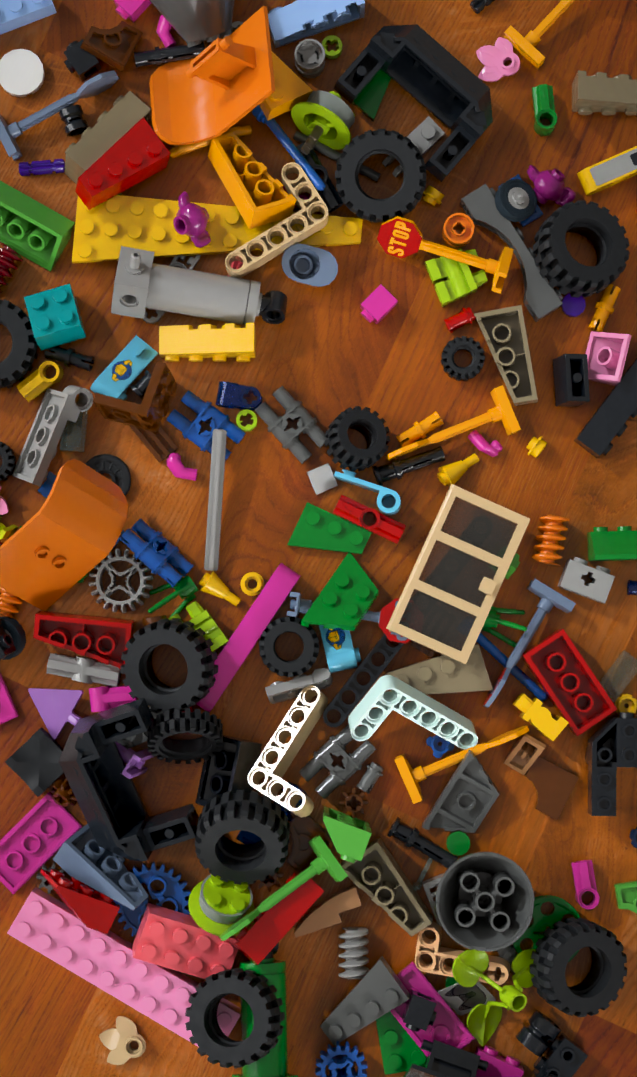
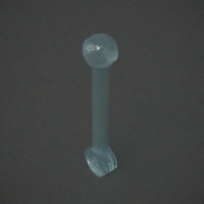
M428 859L418 880L413 883L415 890L422 888L421 883L433 859Z

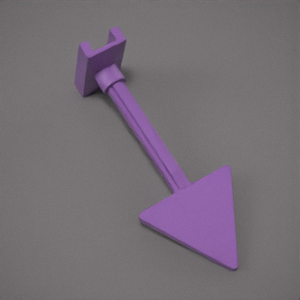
M28 689L53 740L59 737L67 721L75 726L79 719H81L80 716L74 713V709L84 693L83 690ZM115 741L123 761L127 763L122 775L131 779L146 773L148 768L144 766L145 760L154 757L148 751V748L135 752L131 748L127 749Z

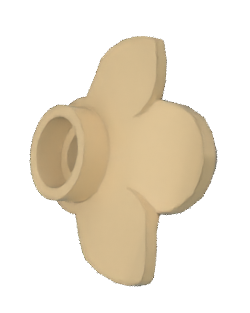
M117 1016L116 1028L107 1029L99 1035L103 1045L111 1050L107 1062L113 1065H122L130 1058L140 1057L146 1049V1041L142 1035L137 1033L136 1024L124 1016ZM136 1041L139 1047L137 1049L131 1048L130 1042Z

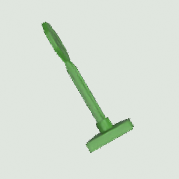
M315 836L308 842L317 855V858L310 863L311 866L262 901L257 909L230 926L219 936L221 941H225L252 922L260 913L272 908L314 875H319L327 870L336 882H341L348 876L320 836Z

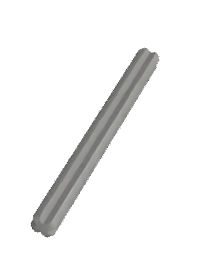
M214 429L212 433L204 569L207 571H217L219 565L227 431L224 429Z

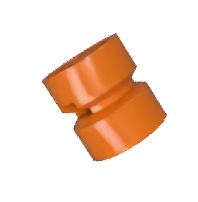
M464 213L450 215L442 229L441 236L445 245L456 250L465 248L474 234L475 226L473 220Z

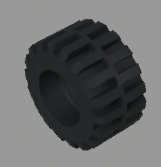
M355 406L353 409L350 407L341 412L330 423L329 429L325 433L327 439L324 442L325 446L329 447L327 450L328 456L332 455L334 457L332 461L335 464L339 462L341 464L340 468L345 469L349 467V471L352 472L356 469L363 471L374 465L388 450L389 446L387 444L390 442V436L386 434L390 431L388 427L383 425L386 421L383 418L379 419L377 417L379 413L376 411L371 413L368 407H365L363 410H361V406ZM348 429L357 430L365 437L366 449L357 448L350 442Z
M282 617L271 622L263 631L259 641V652L263 663L269 670L280 676H299L309 670L318 657L319 640L315 630L310 624L309 627L302 626V619L297 617ZM286 632L297 634L304 644L301 656L293 661L281 659L275 650L277 638Z

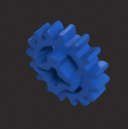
M336 1041V1047L334 1048L328 1044V1051L321 1050V1059H316V1066L318 1067L315 1068V1073L319 1077H367L365 1069L368 1066L367 1061H364V1053H358L357 1045L351 1049L348 1041H346L344 1046H341L340 1042ZM354 1061L357 1063L358 1066L357 1071H355L353 1067ZM326 1065H328V1069H330L329 1075H327L325 1070Z

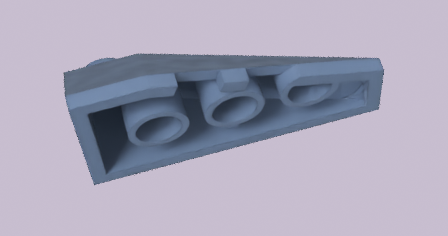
M88 824L67 839L53 858L73 878L133 911L149 897L134 873L128 872L123 864L125 859L98 846Z

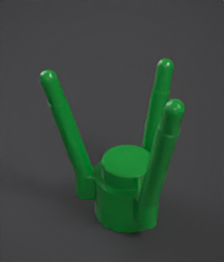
M189 575L184 578L182 577L174 587L176 591L151 607L148 613H153L179 595L181 599L185 597L186 599L171 616L176 613L179 614L190 601L196 598L195 593L199 589ZM169 583L151 590L149 594L153 595L171 588V585Z
M492 606L482 631L494 635L515 648L516 642L491 627L496 628L497 624L527 631V627L500 619V614H497L524 615L525 611Z

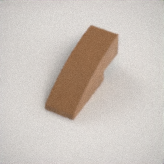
M356 885L341 889L316 905L295 928V937L297 938L342 923L341 912L362 906Z

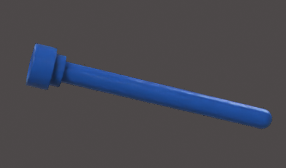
M259 105L256 106L252 114L257 121L267 124L295 162L302 167L316 189L323 191L325 183L274 118L267 120Z
M468 615L458 625L456 630L463 636L466 635L468 637L475 620ZM480 632L476 642L505 668L508 657ZM515 665L511 669L510 673L540 701L547 700V694L520 668Z

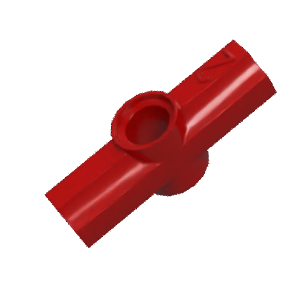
M341 495L333 511V514L395 544H398L406 525L344 495ZM364 514H374L376 523L372 526L364 524Z

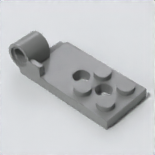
M75 385L67 386L62 392L50 388L46 390L12 476L41 487L42 482L48 475L47 469L50 462L56 455V447L67 420L76 423L80 412H85L91 408L93 395L90 390ZM79 394V400L75 403V398Z

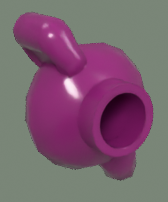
M530 164L527 174L534 183L535 188L533 190L538 202L546 204L548 200H552L556 204L563 206L576 198V193L571 188L565 187V176L561 171L554 168L553 171L545 170L539 172L535 166Z
M184 191L178 197L179 210L173 220L174 228L181 235L191 236V241L194 245L202 248L211 241L208 231L205 230L209 214L205 208L190 203L189 196Z

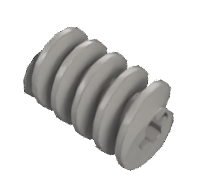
M344 927L342 929L345 930V933L339 934L338 938L344 939L345 942L338 944V947L345 949V952L338 955L340 958L345 959V962L339 964V967L344 968L345 972L339 973V977L362 979L369 971L368 967L363 966L369 963V958L363 956L369 953V949L364 947V945L369 943V940L363 937L369 933V930L364 927Z

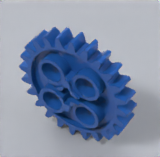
M154 861L151 868H148L144 862L141 871L136 866L133 867V873L140 884L145 883L152 899H158L157 906L163 907L162 904L165 901H172L176 906L174 911L190 914L189 909L185 907L188 905V899L185 897L190 895L191 890L183 889L188 882H179L182 874L179 873L174 876V867L166 871L165 863H162L159 869L156 868ZM161 880L164 883V888L159 891L154 890L151 887V882ZM149 897L134 911L113 900L116 904L120 905L118 913H122L118 918V922L126 921L123 929L127 930L131 927L133 929L131 936H134L139 929L142 920L141 916L146 910Z

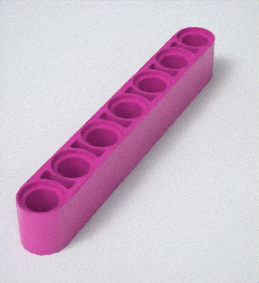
M283 563L279 564L219 654L218 659L215 660L214 665H218V673L213 675L216 679L214 686L209 688L210 692L196 705L208 712L213 709L301 575Z

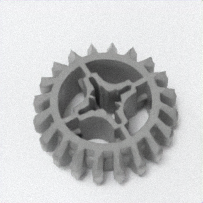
M116 549L115 557L110 552L107 556L108 560L103 559L101 566L97 564L94 569L98 570L97 574L89 573L90 577L96 578V582H89L88 584L89 586L97 587L96 590L91 592V595L100 594V597L96 600L98 604L103 600L106 601L103 606L104 609L107 610L112 604V612L116 613L118 607L121 606L122 613H126V605H129L130 609L134 611L136 610L134 602L142 606L144 602L140 597H150L144 590L145 588L153 589V586L146 584V580H153L154 578L151 575H145L150 569L148 567L142 568L144 563L141 561L137 562L134 554L131 558L129 557L130 550L126 549L124 556H121L120 549ZM118 561H127L133 566L124 572H119L111 564ZM105 570H107L111 576V584L104 591L102 577ZM138 571L140 586L136 592L131 585V578ZM116 575L120 577L126 575V586L128 589L122 585L116 586ZM118 590H123L131 598L125 601H116L109 596Z

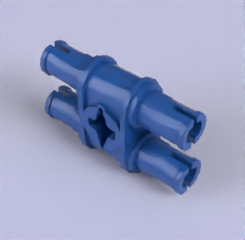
M190 390L185 393L181 402L197 413V418L190 421L174 409L166 419L182 432L184 439H189L201 448L200 451H208L210 454L214 429L226 430L227 437L237 444L240 443L246 434L230 421L228 414H223L212 405V402L203 401ZM211 421V431L205 430L201 432L203 429L201 423ZM226 448L225 461L228 459V457H229L230 454L232 453V452H231L230 450H228L227 448Z
M140 518L131 529L129 528L123 533L119 540L135 553L136 560L139 559L151 570L152 574H158L173 588L182 577H185L191 571L194 565L179 553V547H175L162 535V532H156Z

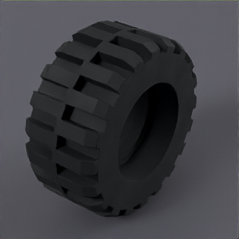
M369 130L360 136L354 137L352 142L348 145L346 144L343 148V152L338 157L336 163V188L343 203L358 217L375 223L385 222L397 216L404 217L420 202L426 187V166L419 149L409 138L393 130ZM375 154H388L394 157L403 169L404 178L401 188L396 194L386 199H375L368 196L362 190L359 183L361 165L367 158Z
M578 200L575 203L569 202L559 207L539 227L540 230L534 238L536 243L533 245V253L537 254V257L534 259L536 267L540 266L541 271L539 273L542 278L546 277L549 280L548 285L552 288L556 286L559 288L558 292L564 295L570 292L571 297L579 298L581 295L589 297L594 293L598 294L620 276L626 267V261L629 259L630 252L626 249L630 245L629 239L624 236L626 230L624 226L619 225V219L616 215L612 216L609 214L610 210L604 206L599 208L598 203L590 201L586 204V201ZM566 233H578L592 243L597 255L596 266L580 264L569 254L565 243Z
M168 618L161 619L138 630L133 634L134 637L126 643L127 650L122 652L121 660L125 661V664L120 666L121 673L126 676L123 683L125 687L129 686L132 690L129 693L133 699L136 697L138 699L145 698L148 706H151L150 711L155 713L160 711L164 713L168 710L174 713V709H180V712L185 711V708L192 707L200 702L210 692L209 688L214 686L216 679L213 675L218 673V665H214V660L218 659L216 651H211L210 646L213 645L211 639L205 640L203 637L205 632L201 628L195 630L194 623L189 621L182 623V619L179 618L171 620ZM161 644H168L178 649L187 662V678L185 683L179 687H170L162 683L153 671L152 655L155 648Z
M237 790L236 793L231 791L225 792L222 797L218 795L211 799V803H207L199 816L195 837L196 855L205 869L209 868V873L215 877L217 875L220 876V879L225 882L230 880L234 881V884L240 885L242 882L254 884L256 880L262 882L269 878V874L271 876L276 874L286 861L290 835L288 817L284 811H281V806L276 802L272 803L271 798L266 795L262 797L258 795V792L251 791V793H247L244 790ZM243 830L254 833L262 840L252 844H239L229 840L224 834L230 831Z
M572 917L566 918L565 923L562 921L554 923L553 929L547 928L543 932L545 936L542 939L538 938L535 944L537 949L532 951L531 959L534 961L533 964H530V973L534 975L531 979L533 986L537 988V993L547 1003L568 1015L585 1017L587 1014L590 1016L598 1014V1009L604 1011L610 1006L609 1002L611 1000L615 1001L619 996L617 992L620 988L623 989L625 984L623 977L627 976V968L624 967V963H627V957L622 952L624 950L622 943L617 940V936L611 931L584 918L575 919ZM589 947L592 956L589 973L580 983L568 987L565 979V970L569 959L579 949Z
M243 968L228 969L207 977L206 981L199 983L195 988L197 992L191 994L188 1001L192 1005L186 1008L185 1016L190 1017V1022L185 1023L186 1030H191L193 1036L189 1039L192 1045L197 1043L199 1046L197 1052L201 1056H209L208 1062L212 1064L219 1062L220 1067L224 1068L234 1066V1068L243 1067L265 1057L270 1053L269 1050L278 1043L277 1037L282 1034L284 1028L280 1023L285 1020V1012H280L279 1006L283 1005L281 998H276L274 993L277 992V989L274 985L268 986V979L263 975L256 976V971L250 969L245 971ZM229 994H236L242 997L250 1005L253 1012V1030L250 1036L242 1041H235L227 1037L220 1029L217 1021L218 1005L221 999Z

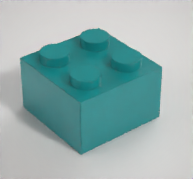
M70 284L24 297L33 335L41 351L86 337L77 299Z

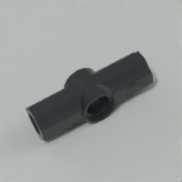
M304 143L297 146V149L300 152ZM313 149L310 150L308 155L301 152L315 172L322 174L324 177L322 181L325 183V189L323 191L317 190V192L326 204L328 213L337 210L344 203L330 180L327 170L322 166Z

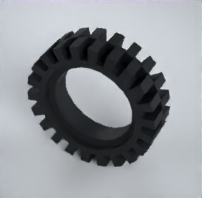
M185 708V712H180V709H174V713H171L169 710L165 711L164 715H156L147 731L148 751L151 752L152 756H157L159 760L165 758V762L168 763L172 760H175V764H180L181 761L191 764V760L199 763L201 758L205 761L209 760L210 756L215 757L217 752L220 753L223 748V725L220 718L217 719L215 714L210 715L208 711H204L201 714V709H195L194 712H190V708ZM180 733L202 735V737L190 740L172 739L168 736Z

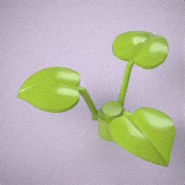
M468 949L459 954L454 960L452 973L455 980L461 986L473 987L478 982L479 977H481L499 991L501 1002L489 1000L486 1005L478 1004L470 1011L467 1017V1028L481 1046L484 1047L499 1025L502 1018V1007L519 1012L526 1006L527 997L522 992L523 988L533 986L531 979L534 975L530 973V964H533L534 961L531 959L532 951H536V949L524 950L512 961L511 969L515 973L512 976L514 986L505 985L501 987L483 974L489 964V958L485 951Z

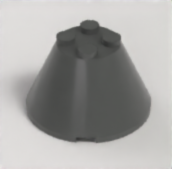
M149 0L184 39L188 47L201 44L205 40L212 42L217 38H221V36L232 33L231 27L235 0Z
M476 852L466 855L455 861L445 871L439 882L436 892V910L439 921L446 933L465 948L491 952L508 947L524 934L533 917L535 899L531 882L522 868L504 855L493 852Z

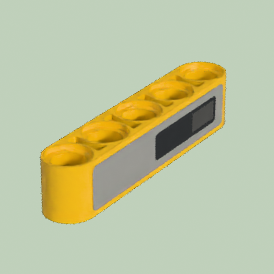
M637 146L578 172L577 176L586 196L636 176Z

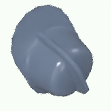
M298 243L286 249L282 256L281 265L284 273L288 278L296 282L323 287L329 285L338 273L336 258L324 249Z

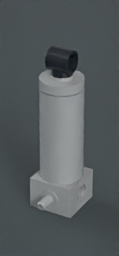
M121 246L113 288L112 314L144 319L145 310L148 308L241 325L254 323L256 316H262V319L270 324H280L285 320L287 296L280 291H269L263 295L260 293L261 282L156 264L153 263L155 252Z

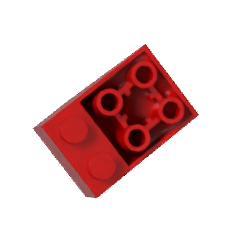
M41 869L40 873L70 911L86 927L108 934L120 909L113 899L73 877L71 879L65 878V875L60 871L51 869L49 872Z

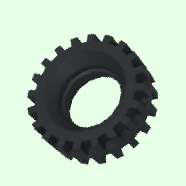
M4 299L0 300V323L7 327L11 333L13 345L8 357L0 362V388L7 387L9 389L17 381L22 382L25 379L24 375L28 371L31 372L34 368L32 364L34 359L38 358V344L34 338L29 317L18 306Z

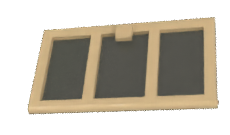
M451 484L386 629L466 665L530 522V518Z

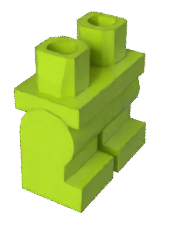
M475 249L462 251L478 256ZM446 257L425 261L426 269L432 284H435L434 289L442 307L477 292L478 287L488 282L483 269L471 273L470 265Z
M197 601L185 607L192 618L189 622L194 623V629L201 628L205 632L203 635L205 640L211 639L213 643L210 646L212 652L229 641L208 610H204ZM178 613L168 618L169 620L173 618L181 619Z

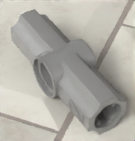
M50 653L46 673L68 677L73 681L92 684L94 682L118 687L121 669L110 664L97 662V660L80 656L75 658Z

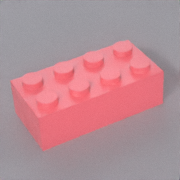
M148 903L132 945V953L135 959L206 979L213 974L228 969L231 970L238 948L234 945L237 941L236 935L221 941L219 936L208 933L199 927L190 915Z

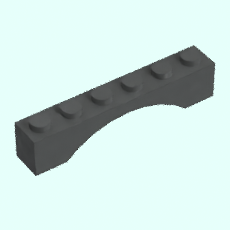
M484 184L463 197L460 205L475 225L493 232L509 248L514 249L513 253L520 265L524 279L523 303L535 322H538L560 308L563 304L561 302L563 297L556 287L552 288L547 284L549 281L546 277L542 278L539 273L541 268L539 266L536 267L534 259L537 257L536 254L533 253L532 248L525 246L523 242L524 236L518 227L514 228L511 222L499 213L495 204V190L492 187L489 189Z

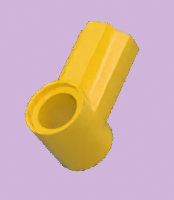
M45 361L35 372L16 387L28 402H31L54 383L60 382L64 375L63 369L55 362ZM54 366L56 368V375L48 379L46 370L48 367Z

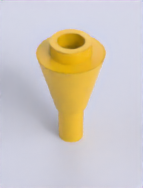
M474 453L463 461L460 460L439 467L438 479L444 486L448 485L450 487L451 484L454 485L469 467L479 462L478 456Z
M214 571L211 574L206 572L199 582V585H201L200 591L221 599L224 598L235 607L241 600V598L229 591V588Z

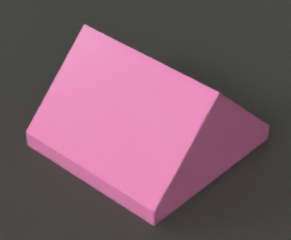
M591 331L585 353L587 354L589 380L612 386L620 383L631 335Z

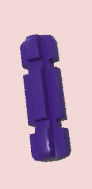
M54 159V162L51 160L32 161V164L28 162L19 163V173L21 176H30L31 173L43 175L53 174L54 171L56 173L65 172L64 159Z

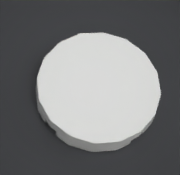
M15 49L2 57L0 60V84L6 92L12 96L26 97V95L37 92L42 86L45 72L43 64L36 54L26 49Z

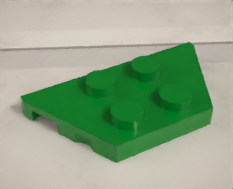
M348 552L301 620L302 626L309 627V624L324 625L326 629L341 628L342 630L355 631L377 598L379 590L352 554Z

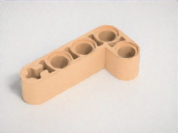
M432 921L431 925L421 930L418 934L415 965L423 972L454 977L452 967L445 963V959L452 958L455 960L464 951L440 947L442 929L438 923ZM424 931H433L436 935V938L428 939L425 936ZM429 954L433 961L426 963L422 960L421 955ZM488 955V973L483 972V974L498 985L504 984L510 973L509 962L501 957ZM496 967L501 968V975L496 974ZM479 977L478 982L488 983Z

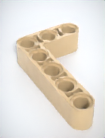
M290 162L283 166L282 183L287 192L297 199L295 204L300 211L229 253L225 259V265L230 277H244L285 252L291 245L298 244L327 225L328 208L299 164ZM289 173H296L298 178L289 180L286 176ZM303 192H307L311 195V197L307 200H303L299 197V195ZM314 212H321L324 214V217L314 219L311 215ZM295 224H301L304 229L300 232H295L291 227ZM275 236H280L284 240L280 244H274L271 242V239ZM257 248L261 249L263 254L259 257H254L250 254L251 251ZM234 261L243 263L239 269H233L230 265Z
M313 685L305 687L300 692L248 775V782L254 789L270 797L271 800L301 818L307 817L312 813L314 803L306 794L281 778L327 708V696ZM318 695L315 702L311 703L312 698ZM305 716L304 720L298 723L299 718ZM292 736L291 740L285 744L286 739ZM278 756L277 762L272 764L273 759ZM265 777V781L259 785L260 779ZM284 788L283 793L280 796H277L278 791ZM303 799L302 805L296 808L297 802Z

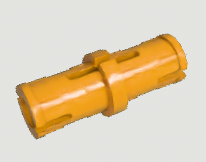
M613 284L605 288L600 302H597L595 306L597 310L588 326L591 330L594 331L597 322H599L596 332H603L609 314H613V305L621 291L618 286H615L612 294L610 292Z
M435 411L419 423L417 421L414 422L413 427L397 435L396 438L401 446L404 447L420 438H426V434L444 423Z

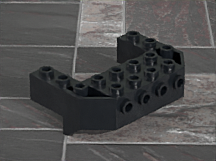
M419 25L383 26L372 37L368 46L337 80L333 89L352 104L382 69L453 131L425 164L426 170L442 182L493 122L490 88Z
M145 698L79 719L71 731L59 759V764L98 846L134 861H147L154 850L195 838L199 819L193 804L149 817L132 778L128 779L122 775L126 765L115 741L148 731L154 717Z
M620 712V716H611L587 740L585 763L588 764V814L591 816H616L617 767H637V717H634L635 713Z

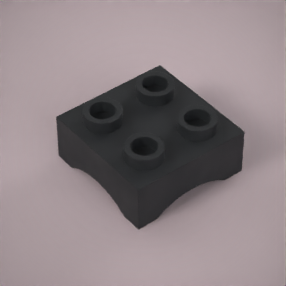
M42 727L10 756L5 763L39 797L64 773L59 764L63 748Z

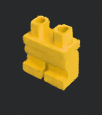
M521 693L512 703L522 712L519 717L524 721H529L533 727L551 741H554L569 723L558 715L553 719L551 712L541 706L543 703L538 698L531 700L524 693Z

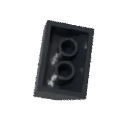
M223 735V748L221 752H217L215 757L210 756L209 760H204L196 803L205 806L207 803H211V799L218 795L222 797L223 793L229 791L236 793L237 790H244V792L251 793L253 787L248 782V775L260 757L262 744Z

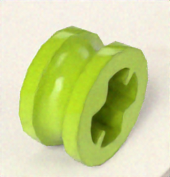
M330 35L323 39L322 45L325 49V57L328 59L338 58L342 53L343 46L340 38ZM336 43L337 51L331 50L328 52L327 44L333 45Z
M248 409L240 411L236 417L237 426L245 432L254 430L258 423L256 414ZM249 414L252 416L251 420H254L253 424H247L244 427L241 425L243 421H240L242 416L247 417Z

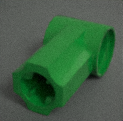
M542 84L532 87L535 119L534 130L540 136H548L556 126L557 114L555 113L553 86ZM543 118L548 119L551 125L544 126L540 123V120Z

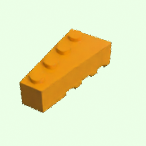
M234 132L211 140L208 158L248 228L252 229L290 217L297 199L292 194L288 195L283 189V184L278 179L274 180L267 172L268 168L262 162H257L252 156L253 152Z

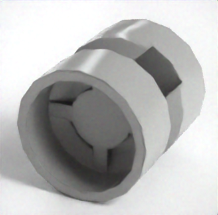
M305 39L296 46L294 52L295 68L302 77L308 79L315 78L324 70L325 49L317 40Z

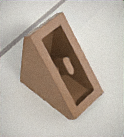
M525 733L516 739L504 760V764L525 775L546 745Z

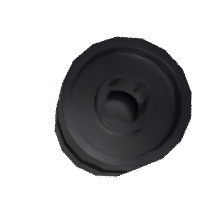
M536 1010L528 1020L530 1025L523 1026L516 1035V1038L527 1049L541 1057L549 1047L547 1042L549 1040L553 1041L561 1029L547 1016Z

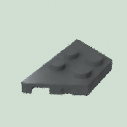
M468 750L425 818L422 828L430 830V827L444 828V831L461 830L462 832L475 833L499 796V790L471 750Z

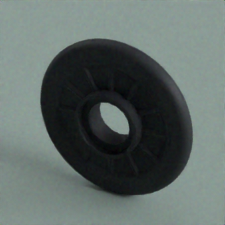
M101 454L92 457L85 463L100 474H109L112 481L121 488L124 495L128 494L131 487V473L128 466L120 458L110 454Z

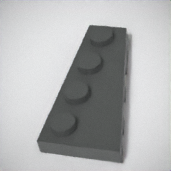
M382 956L322 1022L320 1027L335 1046L336 1041H343L409 1000L411 994Z

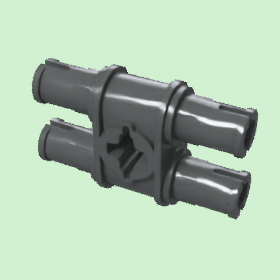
M281 386L273 393V396L286 410L285 415L278 416L265 401L255 409V412L268 425V432H271L283 445L282 448L289 449L303 464L312 454L299 440V435L306 433L319 448L325 445L324 441L327 437H325L324 431L317 425V418L313 417L302 405L303 402L296 401ZM299 419L296 426L298 429L290 428L286 430L288 420L294 422Z
M349 724L336 736H330V739L317 752L314 751L313 758L299 771L301 776L309 782L323 767L330 770V775L315 789L323 799H326L339 785H346L345 782L358 770H361L363 767L361 764L377 750L366 740L352 754L350 752L347 753L345 746L353 740ZM330 753L337 757L342 755L344 757L342 763L345 768L338 764L333 766V758Z

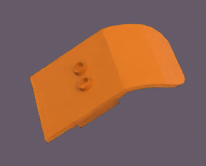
M262 6L229 36H225L223 39L217 38L195 58L166 63L153 72L149 83L152 125L154 132L162 141L170 145H188L221 136L275 92L268 10L266 6Z
M76 459L68 460L60 468L53 487L41 509L0 546V587L42 611H46L108 556L122 533L128 513V503L121 488L83 462Z

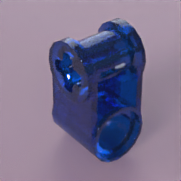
M219 381L216 406L255 411L262 404V396L255 387ZM251 393H253L257 400H253L252 404H249L245 398L250 397Z

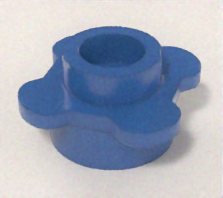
M438 735L426 739L427 746L432 748L433 756L436 758H441L444 753L454 749V744Z

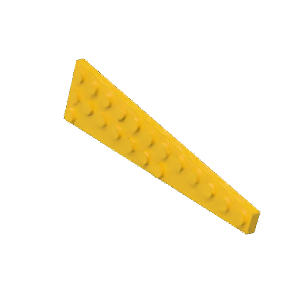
M116 195L88 210L78 196L72 264L102 262L104 260L118 261L121 246L155 252L154 257L231 253L285 219L249 229L236 206L190 202L205 208L209 214L205 230L208 231L211 241L208 245L198 248L191 241V236L181 235L174 228L173 220L179 210L178 201ZM319 214L311 215L314 219H321L324 217V215ZM328 215L327 225L299 242V244L313 247L360 244L363 219ZM295 224L291 229L295 232H300L304 227L301 224ZM275 236L271 239V242L280 244L284 239L280 236Z

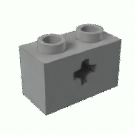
M574 557V560H567L557 587L599 603H605L615 576L609 574L610 570L597 565L596 569L587 566L588 561L578 557ZM589 573L592 583L584 585L585 581L581 577Z

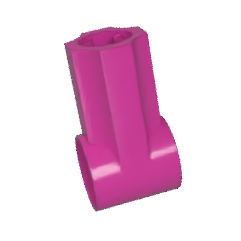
M129 686L89 688L91 712L109 710L136 701L138 698L133 699L129 693L132 690Z
M592 860L572 862L576 902L584 909H594L598 905L600 897L596 888ZM586 891H591L593 900L588 904H584L581 900L582 894Z

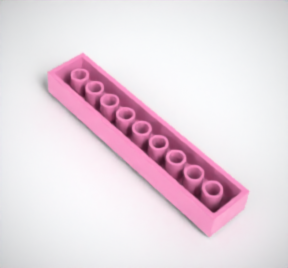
M37 887L31 891L7 934L191 1042L189 1038L193 1035L191 1030H186L185 1024L190 1022V1017L185 1016L186 1008L192 1005L188 1000L191 994L197 992L195 988L199 983L179 971L133 958V944L111 931L105 934L86 927L70 911L66 904ZM222 998L217 1008V1021L222 1032L228 1037L241 1015V1008Z

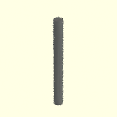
M296 131L293 139L302 144L306 142L309 136ZM318 141L313 147V150L336 162L342 154ZM363 164L359 170V174L375 182L378 181L381 175Z

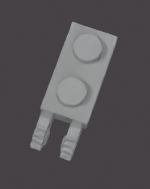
M428 116L407 138L417 146L423 156L445 135V132ZM389 155L383 160L382 164L387 167L393 163L395 158ZM399 165L394 169L392 174L395 177H398L403 172L402 166Z
M324 667L322 669H315L312 675H299L290 681L274 682L270 686L265 687L270 704H275L298 697L300 692L310 685L316 686L319 690L328 688L332 685L333 678L328 668Z

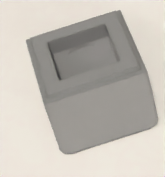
M329 463L307 472L316 495L338 486Z

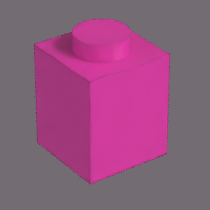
M114 0L116 5L115 11L124 20L129 18L133 23L151 4L149 0Z
M380 284L361 303L360 308L363 310L361 315L368 322L374 321L378 324L397 305L398 300Z

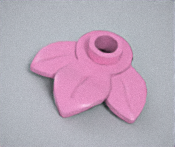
M498 37L495 46H483L476 51L478 59L485 65L478 75V78L482 81L496 82L504 75H514L520 68V59L514 53L513 45L508 39ZM507 60L512 61L511 65L505 66L504 63Z

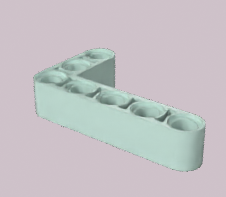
M392 675L380 677L348 717L351 736L357 741L368 740L391 711L394 710L461 749L472 748L478 742L472 721Z

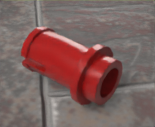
M463 307L461 312L444 319V323L448 331L452 333L468 323L471 325L472 321L476 319L470 307L466 309Z

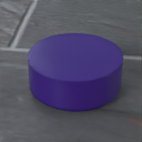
M569 293L563 298V304L561 305L565 315L577 317L584 311L586 302L582 295L577 298L571 297Z

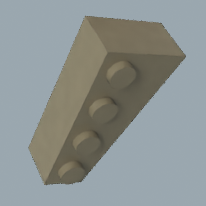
M578 70L572 82V112H578L579 115H590L592 112H602V115H615L616 112H625L629 116L637 115V80H632V76L628 74H620L613 78H608L607 73L597 72L596 75L586 76V71Z
M131 91L125 96L120 95L115 100L113 108L109 112L104 111L99 116L98 123L93 128L88 127L83 132L81 139L77 143L73 142L66 149L64 174L77 184L78 177L140 119L144 117L147 122L149 121L151 108Z
M522 305L475 313V318L514 406L538 402Z
M478 644L474 645L466 665L442 654L386 672V675H392L424 694L493 690Z
M380 837L367 845L362 861L355 860V863L344 860L340 863L353 883L372 898L371 900L378 906L382 907L411 937L432 924V914Z

